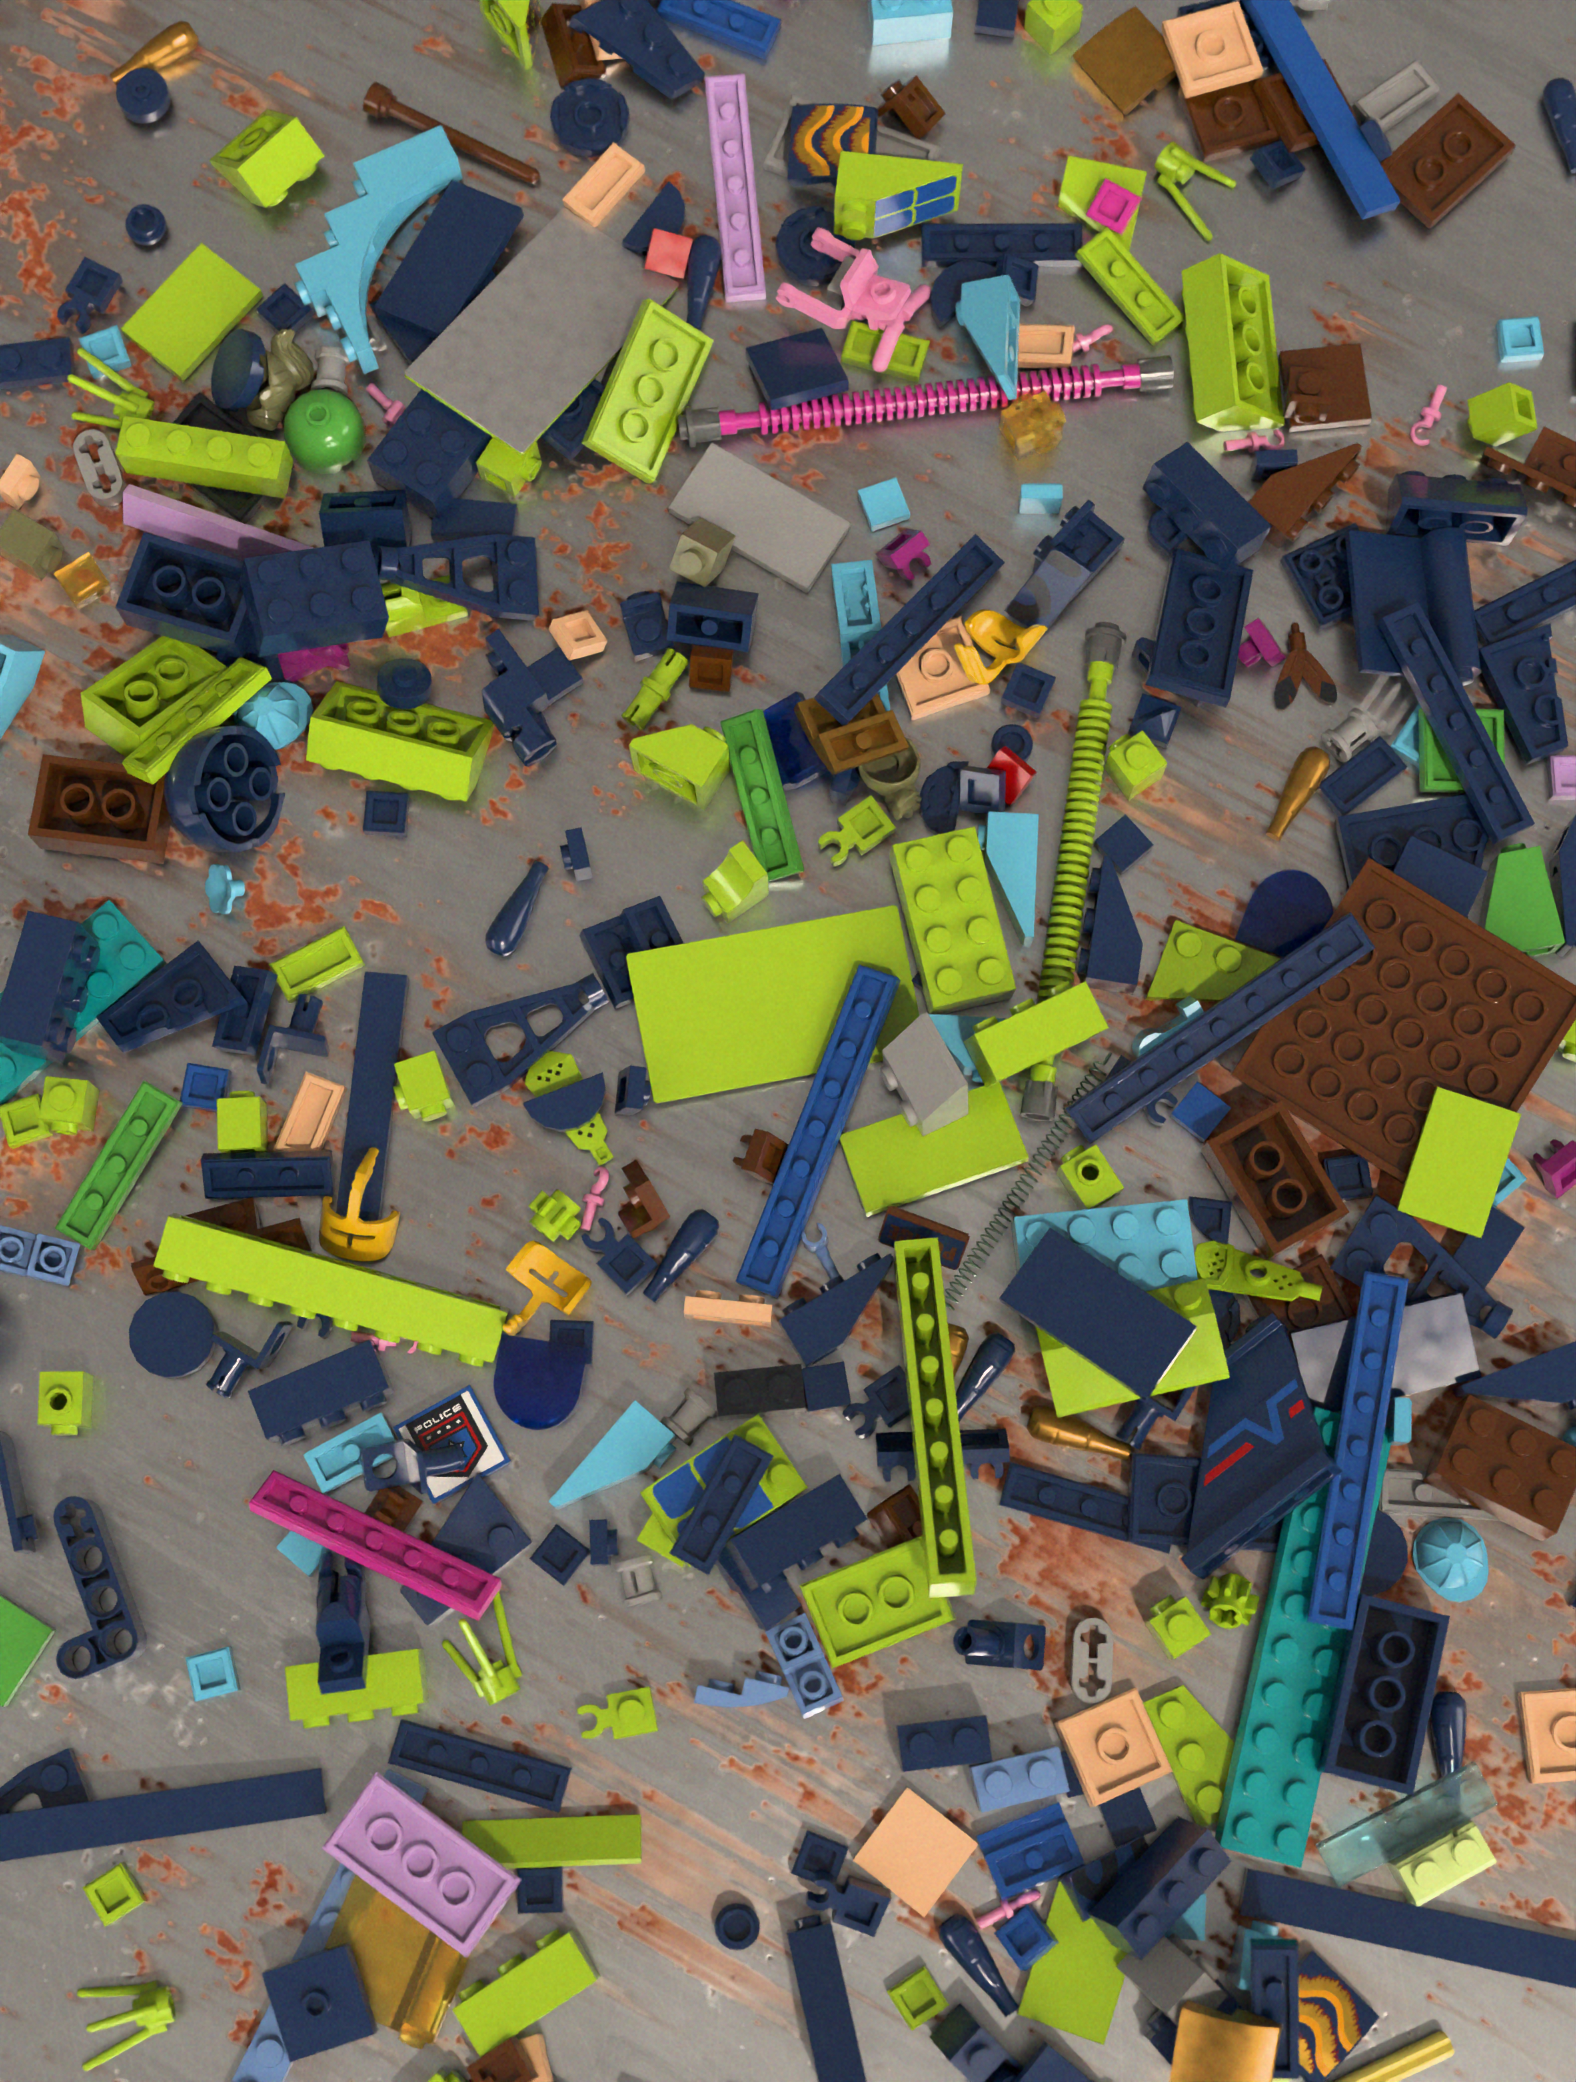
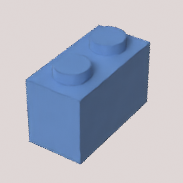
M1056 1745L995 1759L992 1762L968 1766L978 1809L982 1813L1070 1792L1059 1746Z

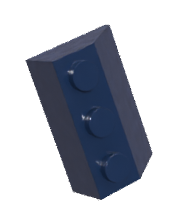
M1407 471L1402 474H1396L1388 489L1386 534L1422 538L1427 533L1439 528L1457 527L1465 531L1467 543L1509 546L1527 517L1528 507L1520 484H1510L1501 478L1475 481L1467 480L1466 477L1456 474L1440 478L1429 477L1419 471Z

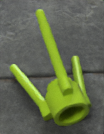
M1171 142L1163 149L1155 162L1154 168L1161 173L1157 183L1169 191L1197 230L1207 241H1210L1213 237L1211 232L1176 187L1175 183L1177 181L1181 184L1186 183L1195 170L1231 188L1236 186V181L1197 160L1177 143Z
M84 348L77 350V353L129 394L122 391L118 396L87 380L69 374L67 376L69 382L115 404L113 414L119 416V419L75 411L71 413L72 419L118 428L120 430L124 416L150 419L155 402L147 399L148 392L135 387Z
M499 1591L493 1599V1605L507 1666H504L501 1659L492 1664L490 1663L477 1637L464 1618L460 1619L458 1624L482 1668L477 1671L478 1675L449 1640L442 1641V1647L471 1682L478 1697L484 1696L489 1706L519 1691L521 1688L516 1679L523 1675L516 1662Z
M157 1980L142 1985L100 1986L78 1989L77 1995L79 1997L140 1995V1998L132 2000L133 2010L89 2023L86 2026L87 2032L91 2033L133 2020L136 2021L138 2027L147 2026L84 2062L82 2069L89 2071L148 2037L168 2031L167 2023L176 2021L175 2004L170 1987L168 1985L158 1987Z

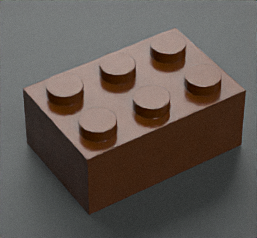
M43 754L28 836L40 849L164 864L171 818L164 797L165 775L152 785L128 774L123 764Z
M1282 1100L1207 1141L1201 1149L1202 1154L1265 1260H1271L1340 1221L1349 1213Z
M1469 1394L1455 1405L1422 1481L1457 1499H1462L1469 1503V1505L1495 1516L1540 1541H1544L1557 1534L1575 1493L1576 1447Z

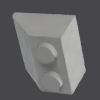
M926 1012L914 1020L882 1050L884 1066L879 1068L887 1088L890 1091L897 1089L903 1102L899 1104V1107L907 1124L910 1127L916 1124L922 1136L968 1115V1083L929 1014Z

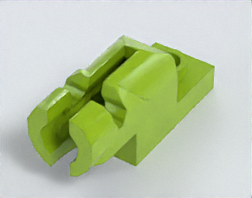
M446 575L432 580L450 583V576ZM391 582L380 583L389 615L385 628L389 638L468 616L465 607Z

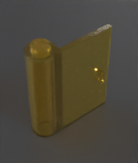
M355 1874L324 1950L350 1942L375 2021L400 2032L398 2040L414 2048L423 2049L425 2043L435 2044L471 1953L468 1957L463 1956ZM364 1919H365V1922H364V1924H363V1927H362L361 1931L359 1932V1930H360V1928H361V1926H362V1923H363V1921H364Z

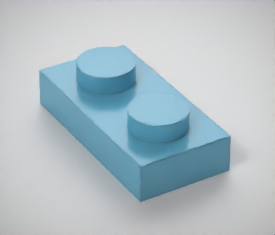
M380 1412L304 1453L303 1456L322 1493L327 1494L363 1474L360 1450L362 1448L397 1441L384 1414ZM390 1454L378 1456L373 1462L372 1469L393 1458V1456Z

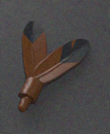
M1296 622L1292 623V634L1288 635L1291 653L1286 659L1274 692L1276 708L1284 710L1293 703L1302 678L1318 699L1329 704L1335 703L1337 700L1336 685L1318 660L1307 651L1305 634L1300 632L1299 624Z

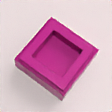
M1105 178L1086 216L1123 235L1142 198Z

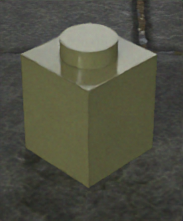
M13 509L0 528V556L41 581L48 572H52L59 565L64 546L56 534Z
M700 517L681 534L669 569L706 587L723 571L736 535Z

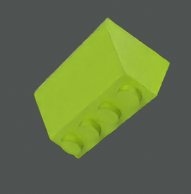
M1222 253L1182 270V298L1185 304L1187 324L1185 333L1189 344V372L1193 385V411L1196 416V422L1221 432L1272 429L1285 426L1269 275Z
M336 681L310 716L306 761L318 763L323 768L330 770L341 769L357 773L368 780L380 779L396 783L408 790H423L439 794L447 800L467 801L478 783L494 730V723L489 719L426 703L412 709L394 708L381 700L378 691Z
M1205 1278L1146 1291V1293L1197 1326L1193 1336L1150 1396L1230 1378ZM1036 1327L1057 1418L1141 1399Z

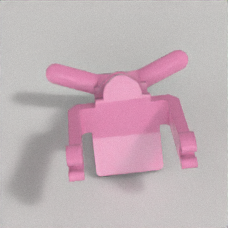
M817 228L812 235L813 240L810 243L814 249L843 262L846 256L854 259V262L840 283L845 302L844 308L838 311L788 283L780 285L777 290L776 300L781 305L795 308L833 329H845L849 320L855 321L856 319L861 321L867 319L869 329L877 331L880 328L884 331L872 361L873 369L877 372H883L887 369L899 336L905 328L903 322L909 321L914 312L930 298L932 290L930 286L922 284L911 293L909 284L877 276L879 266L872 257L871 250L862 248L859 251L834 238L827 230Z

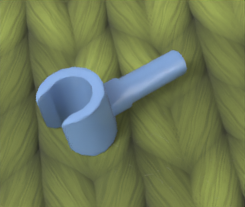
M817 1223L818 1230L822 1235L821 1240L815 1243L808 1241L805 1232L802 1230L803 1244L807 1251L816 1253L830 1280L840 1274L829 1255L830 1252L827 1248L829 1239L826 1228L822 1224Z

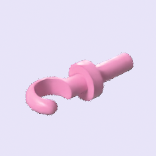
M1105 324L1084 336L1081 332L1075 334L1076 340L1074 341L1073 353L1079 349L1083 353L1089 351L1088 345L1103 335L1111 333L1113 327L1110 324Z
M1437 385L1429 407L1422 408L1420 414L1424 417L1423 421L1415 423L1410 430L1411 440L1417 445H1428L1430 439L1419 440L1415 436V431L1420 427L1431 428L1433 421H1439L1442 414L1438 409L1447 390L1443 385Z
M1276 429L1273 433L1278 437L1279 444L1271 445L1265 435L1258 436L1256 432H1249L1246 438L1224 441L1223 447L1225 451L1247 448L1250 453L1258 451L1259 446H1262L1265 450H1280L1285 443L1283 433Z
M603 1166L598 1167L594 1171V1176L600 1177L592 1185L590 1193L583 1195L582 1201L587 1204L580 1229L584 1231H590L597 1206H603L604 1199L600 1197V1194L608 1183L609 1171Z
M351 1332L350 1342L363 1343L371 1340L375 1345H378L379 1351H384L385 1346L396 1347V1343L379 1339L373 1333ZM413 1341V1347L408 1351L409 1354H412L417 1349V1341Z
M1028 1891L1010 1902L999 1900L1000 1907L976 1919L980 1930L1004 1917L1010 1920L1014 1916V1912L1022 1909L1032 1901H1037L1041 1897L1040 1891Z

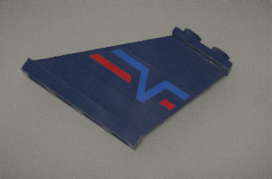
M1273 1313L1267 1317L1262 1316L1255 1319L1247 1326L1245 1335L1233 1344L1223 1345L1230 1378L1214 1381L1212 1384L1187 1553L1181 1557L1189 1571L1203 1580L1342 1472L1334 1459L1327 1453L1287 1335L1289 1329Z

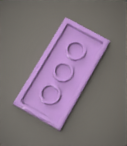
M378 1772L373 1775L322 1847L332 1857L465 1957H468L522 1880Z

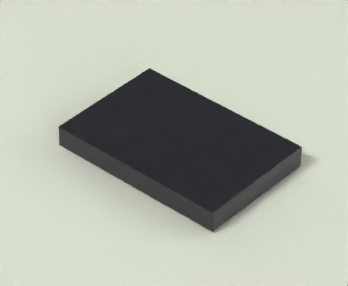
M200 392L173 422V424L259 437ZM184 483L230 519L247 524L270 497Z

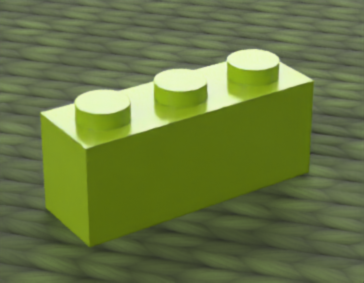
M1066 981L1046 991L1049 999L1037 1005L1030 998L1010 1008L1009 1011L1012 1016L1001 1022H998L996 1016H992L972 1026L975 1034L963 1042L986 1088L1109 1028L1086 981L1075 987H1072L1070 981Z
M424 1649L368 1655L366 1689L321 1694L317 1683L319 1662L285 1666L290 1721L302 1720L303 1729L330 1725L329 1716L347 1714L348 1723L374 1719V1710L391 1708L392 1716L419 1713L418 1704L429 1703Z
M556 1928L535 1942L539 1949L538 1952L525 1960L518 1953L496 1968L500 1977L486 1986L479 1979L458 1993L462 2002L457 2004L452 2010L480 2058L599 1979L598 1971L572 1929L562 1935L560 1930Z

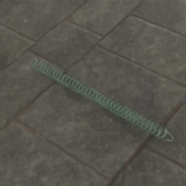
M1110 1052L1107 1055L1103 1063L1099 1061L1093 1062L1095 1068H1089V1073L1091 1075L1087 1074L1084 1076L1086 1081L1080 1082L1082 1088H1076L1077 1094L1072 1095L1073 1101H1068V1105H1070L1069 1103H1073L1074 1101H1076L1073 1096H1082L1078 1092V1089L1089 1092L1082 1085V1083H1086L1091 1085L1092 1087H1096L1086 1078V1076L1095 1078L1097 1081L1102 1083V1080L1097 1078L1091 1072V1070H1096L1104 1076H1107L1106 1073H1104L1096 1067L1095 1063L1105 1065L1111 1057L1112 1052ZM1063 1108L1065 1114H1059V1119L1061 1121L1054 1122L1057 1128H1050L1052 1134H1046V1139L1048 1141L1041 1142L1044 1148H1037L1039 1154H1033V1158L1035 1161H1028L1029 1166L1031 1168H1024L1026 1174H1020V1178L1022 1181H1015V1184L1018 1188H1011L1013 1194L1006 1195L1009 1201H1002V1204L1005 1208H998V1211L1001 1215H993L994 1219L997 1222L989 1221V1224L992 1228H985V1232L988 1235H980L981 1239L984 1242L976 1241V1245L978 1246V1248H972V1252L974 1253V1255H967V1258L970 1262H963V1265L966 1269H958L959 1273L962 1276L954 1275L955 1280L958 1282H950V1286L954 1290L949 1288L945 1289L946 1293L949 1295H944L945 1298H948L956 1303H959V1301L956 1300L952 1295H950L947 1290L952 1291L960 1296H963V1294L960 1293L952 1284H956L968 1290V1288L964 1286L956 1277H960L972 1283V1281L969 1278H967L960 1270L966 1271L974 1276H977L965 1265V1263H967L978 1269H981V1267L975 1264L970 1259V1257H974L985 1263V1260L978 1256L974 1252V1250L980 1251L990 1256V1254L987 1253L984 1249H982L978 1243L984 1244L992 1249H994V1247L991 1246L987 1241H985L982 1236L988 1237L996 1242H999L987 1231V1229L1003 1236V1234L999 1232L991 1223L1000 1225L1005 1229H1007V1227L1003 1225L995 1216H999L1009 1222H1012L1000 1211V1209L1005 1210L1016 1216V1214L1013 1211H1011L1004 1204V1202L1009 1203L1017 1207L1018 1209H1021L1008 1197L1012 1196L1021 1200L1022 1202H1025V1200L1020 1198L1013 1191V1189H1016L1018 1191L1025 1193L1026 1195H1029V1193L1024 1191L1017 1184V1182L1027 1185L1028 1187L1034 1189L1033 1186L1028 1184L1022 1178V1176H1025L1034 1180L1035 1182H1038V1180L1033 1178L1026 1171V1169L1032 1170L1038 1173L1039 1175H1042V1173L1037 1171L1030 1164V1162L1038 1164L1043 1168L1047 1169L1046 1166L1042 1165L1035 1158V1156H1039L1047 1160L1048 1162H1051V1160L1046 1158L1039 1151V1149L1045 1150L1051 1153L1052 1155H1055V1153L1050 1151L1043 1144V1142L1051 1144L1057 1149H1060L1059 1146L1055 1145L1048 1138V1136H1052L1060 1140L1061 1142H1064V1140L1059 1138L1052 1131V1129L1058 1130L1068 1136V1133L1063 1131L1056 1124V1122L1064 1124L1070 1129H1073L1072 1126L1068 1125L1060 1117L1064 1116L1073 1121L1071 1116H1069L1066 1113L1065 1108ZM945 1301L946 1307L955 1310L949 1303Z

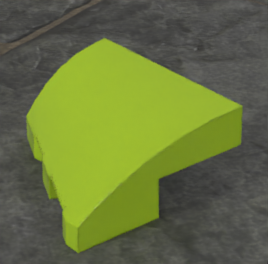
M1068 155L1058 207L1071 217L1080 218L1086 228L1097 235L1106 226L1086 216V213L1105 178L1142 197L1147 171ZM1140 204L1123 235L1110 229L1128 251L1130 250Z

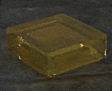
M89 552L54 573L77 610H80L113 589Z

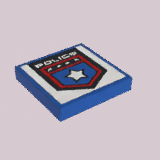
M470 1385L393 1427L399 1440L409 1438L422 1451L453 1445V1443L457 1442L460 1444L465 1462L464 1470L427 1477V1494L433 1505L467 1488L477 1472L482 1478H485L512 1463Z

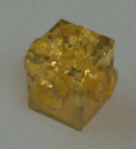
M1046 391L1035 396L1029 393L1017 398L1011 404V407L1001 411L999 429L1016 461H1020L1035 453L1041 456L1054 450L1059 442H1061L1066 418L1059 403L1056 401L1052 403Z

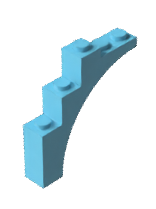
M441 125L353 163L358 180L353 181L352 185L358 199L324 213L329 230L323 232L330 249L295 264L301 280L295 282L294 285L304 306L312 303L318 318L327 314L334 331L342 328L346 336L340 339L344 352L350 363L355 360L358 361L364 374L379 368L370 344L366 316L368 292L378 259L398 227L413 211L426 200L448 187L452 180L458 182L463 179L457 155Z

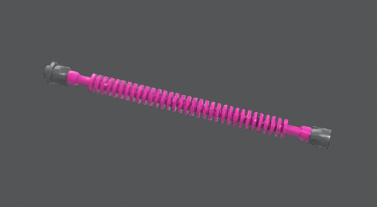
M1170 355L1137 359V363L1121 365V369L1101 372L1098 364H1091L1090 372L1088 365H1081L1080 374L1077 366L1070 367L1069 374L1067 367L1059 369V376L1055 368L1049 369V377L1046 370H1039L1038 379L1036 371H1029L1028 380L1025 372L1018 373L1017 399L1009 400L1011 406H1018L1019 397L1021 405H1027L1030 396L1031 403L1037 404L1040 395L1041 402L1045 403L1049 402V394L1051 395L1052 402L1059 401L1060 393L1062 400H1069L1070 391L1073 399H1079L1081 392L1083 398H1089L1091 396V389L1093 396L1098 397L1101 396V388L1122 386L1123 389L1139 388L1140 392L1173 388L1174 370ZM993 375L987 376V385H985L984 377H977L976 386L973 378L966 379V387H964L963 379L956 380V388H954L952 380L945 381V389H943L942 381L935 382V391H933L931 383H925V392L922 391L921 384L914 385V393H912L910 385L904 386V394L901 393L900 386L893 387V395H891L890 388H883L882 397L879 389H873V398H870L869 390H863L862 399L859 397V392L854 391L852 392V400H849L848 392L841 393L842 401H839L838 394L831 395L830 403H828V397L826 396L821 398V404H818L817 399L810 400V405H807V402L800 403V406L795 404L771 411L770 407L769 410H766L764 402H758L759 411L735 413V409L718 411V407L692 410L691 406L685 407L686 415H679L678 423L680 439L689 440V447H696V443L722 440V435L737 434L738 429L760 427L761 434L767 435V426H771L772 434L778 433V425H781L782 432L784 433L789 432L788 424L791 423L793 431H799V422H802L803 430H809V421H812L814 429H819L820 420H823L824 428L830 427V419H833L834 426L836 427L841 426V418H844L845 425H851L852 416H854L855 424L862 423V415H864L866 423L872 422V414H875L876 422L883 420V413H885L886 421L893 420V412H895L897 419H903L904 410H906L907 418H914V409H916L917 417L924 416V408H926L928 416L935 415V407H937L938 415L945 414V406H947L948 413L950 414L955 413L956 404L959 412H966V403H968L969 411L976 410V402H978L980 410L987 409V401L990 409L997 408V400H999L1001 408L1007 407L1008 398L999 383L995 382Z

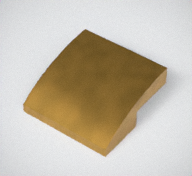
M1136 6L1106 25L1072 55L1080 67L1125 116L1154 89L1159 92L1177 75L1164 36Z
M878 693L844 726L823 708L814 697L798 702L793 708L812 747L832 775L905 751L909 748L893 709L885 710Z
M1187 2000L1181 2007L1169 2082H1272L1282 2024L1239 2008L1231 2016Z

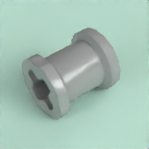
M332 346L316 349L314 359L318 362L317 379L312 382L311 391L331 389L347 396L348 386L345 384L346 366L350 362L344 350Z
M1353 708L1349 711L1348 718L1334 730L1328 729L1321 735L1327 750L1340 762H1347L1352 757V751L1366 740L1372 741L1378 734L1373 721L1359 708Z
M687 1388L684 1391L685 1398L669 1417L664 1416L660 1422L690 1447L694 1442L692 1436L708 1417L714 1418L717 1411L694 1391Z
M652 1555L614 1564L615 1571L621 1574L626 1599L623 1601L624 1608L662 1599L661 1591H656L650 1564L653 1562Z

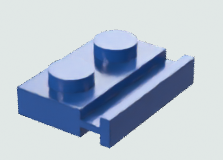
M1059 1802L976 1836L1002 1901L1071 1873L1085 1865Z

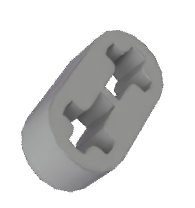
M85 430L74 440L73 451L86 488L94 501L100 506H115L123 500V491L127 487L115 452L105 434L98 430ZM94 443L98 447V455L101 460L97 463H94L88 453V446ZM105 473L112 483V491L109 493H104L101 489L102 482L99 476Z
M1088 1618L1079 1622L1073 1629L1071 1643V1690L1076 1698L1089 1704L1099 1703L1106 1699L1112 1687L1113 1633L1109 1625L1098 1618ZM1090 1625H1095L1097 1633L1104 1634L1105 1637L1104 1643L1096 1645L1095 1658H1088V1643L1081 1642L1080 1639L1081 1633L1088 1632ZM1088 1663H1095V1677L1103 1679V1687L1095 1689L1094 1696L1090 1697L1087 1696L1086 1688L1079 1687V1679L1087 1677Z

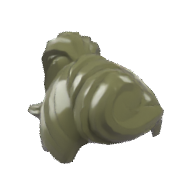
M282 329L271 339V352L265 350V356L260 355L259 365L264 366V378L259 392L252 403L246 407L249 422L253 426L269 431L275 430L279 422L282 421L289 406L295 401V391L304 389L311 384L314 375L312 361L305 351L292 340L295 335V331L292 329Z
M905 738L909 745L907 750L858 766L864 783L876 793L885 796L884 802L888 803V811L894 815L896 821L902 817L904 819L912 817L913 812L921 808L919 802L922 800V797L919 796V791L913 786L921 770V759L916 746L909 738Z

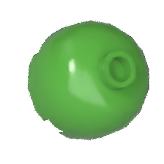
M316 389L300 395L289 406L284 418V440L292 457L304 469L317 474H332L343 470L342 466L349 464L352 460L355 462L361 456L366 444V426L357 406L343 393L331 389Z

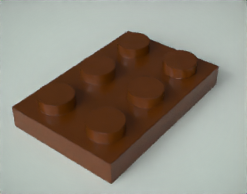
M1457 93L1392 152V155L1380 164L1401 200L1400 203L1426 227L1431 229L1513 153L1516 144L1460 93Z

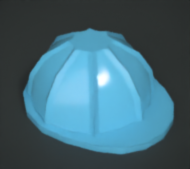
M286 682L267 683L234 712L233 719L235 726H246L256 730L270 742L274 750H278L293 742L306 730L314 710L311 698L298 685Z
M1449 1517L1433 1520L1420 1529L1413 1542L1412 1559L1415 1570L1422 1580L1434 1592L1448 1601L1463 1602L1479 1595L1488 1581L1489 1567L1486 1547L1483 1538L1477 1530L1461 1519Z

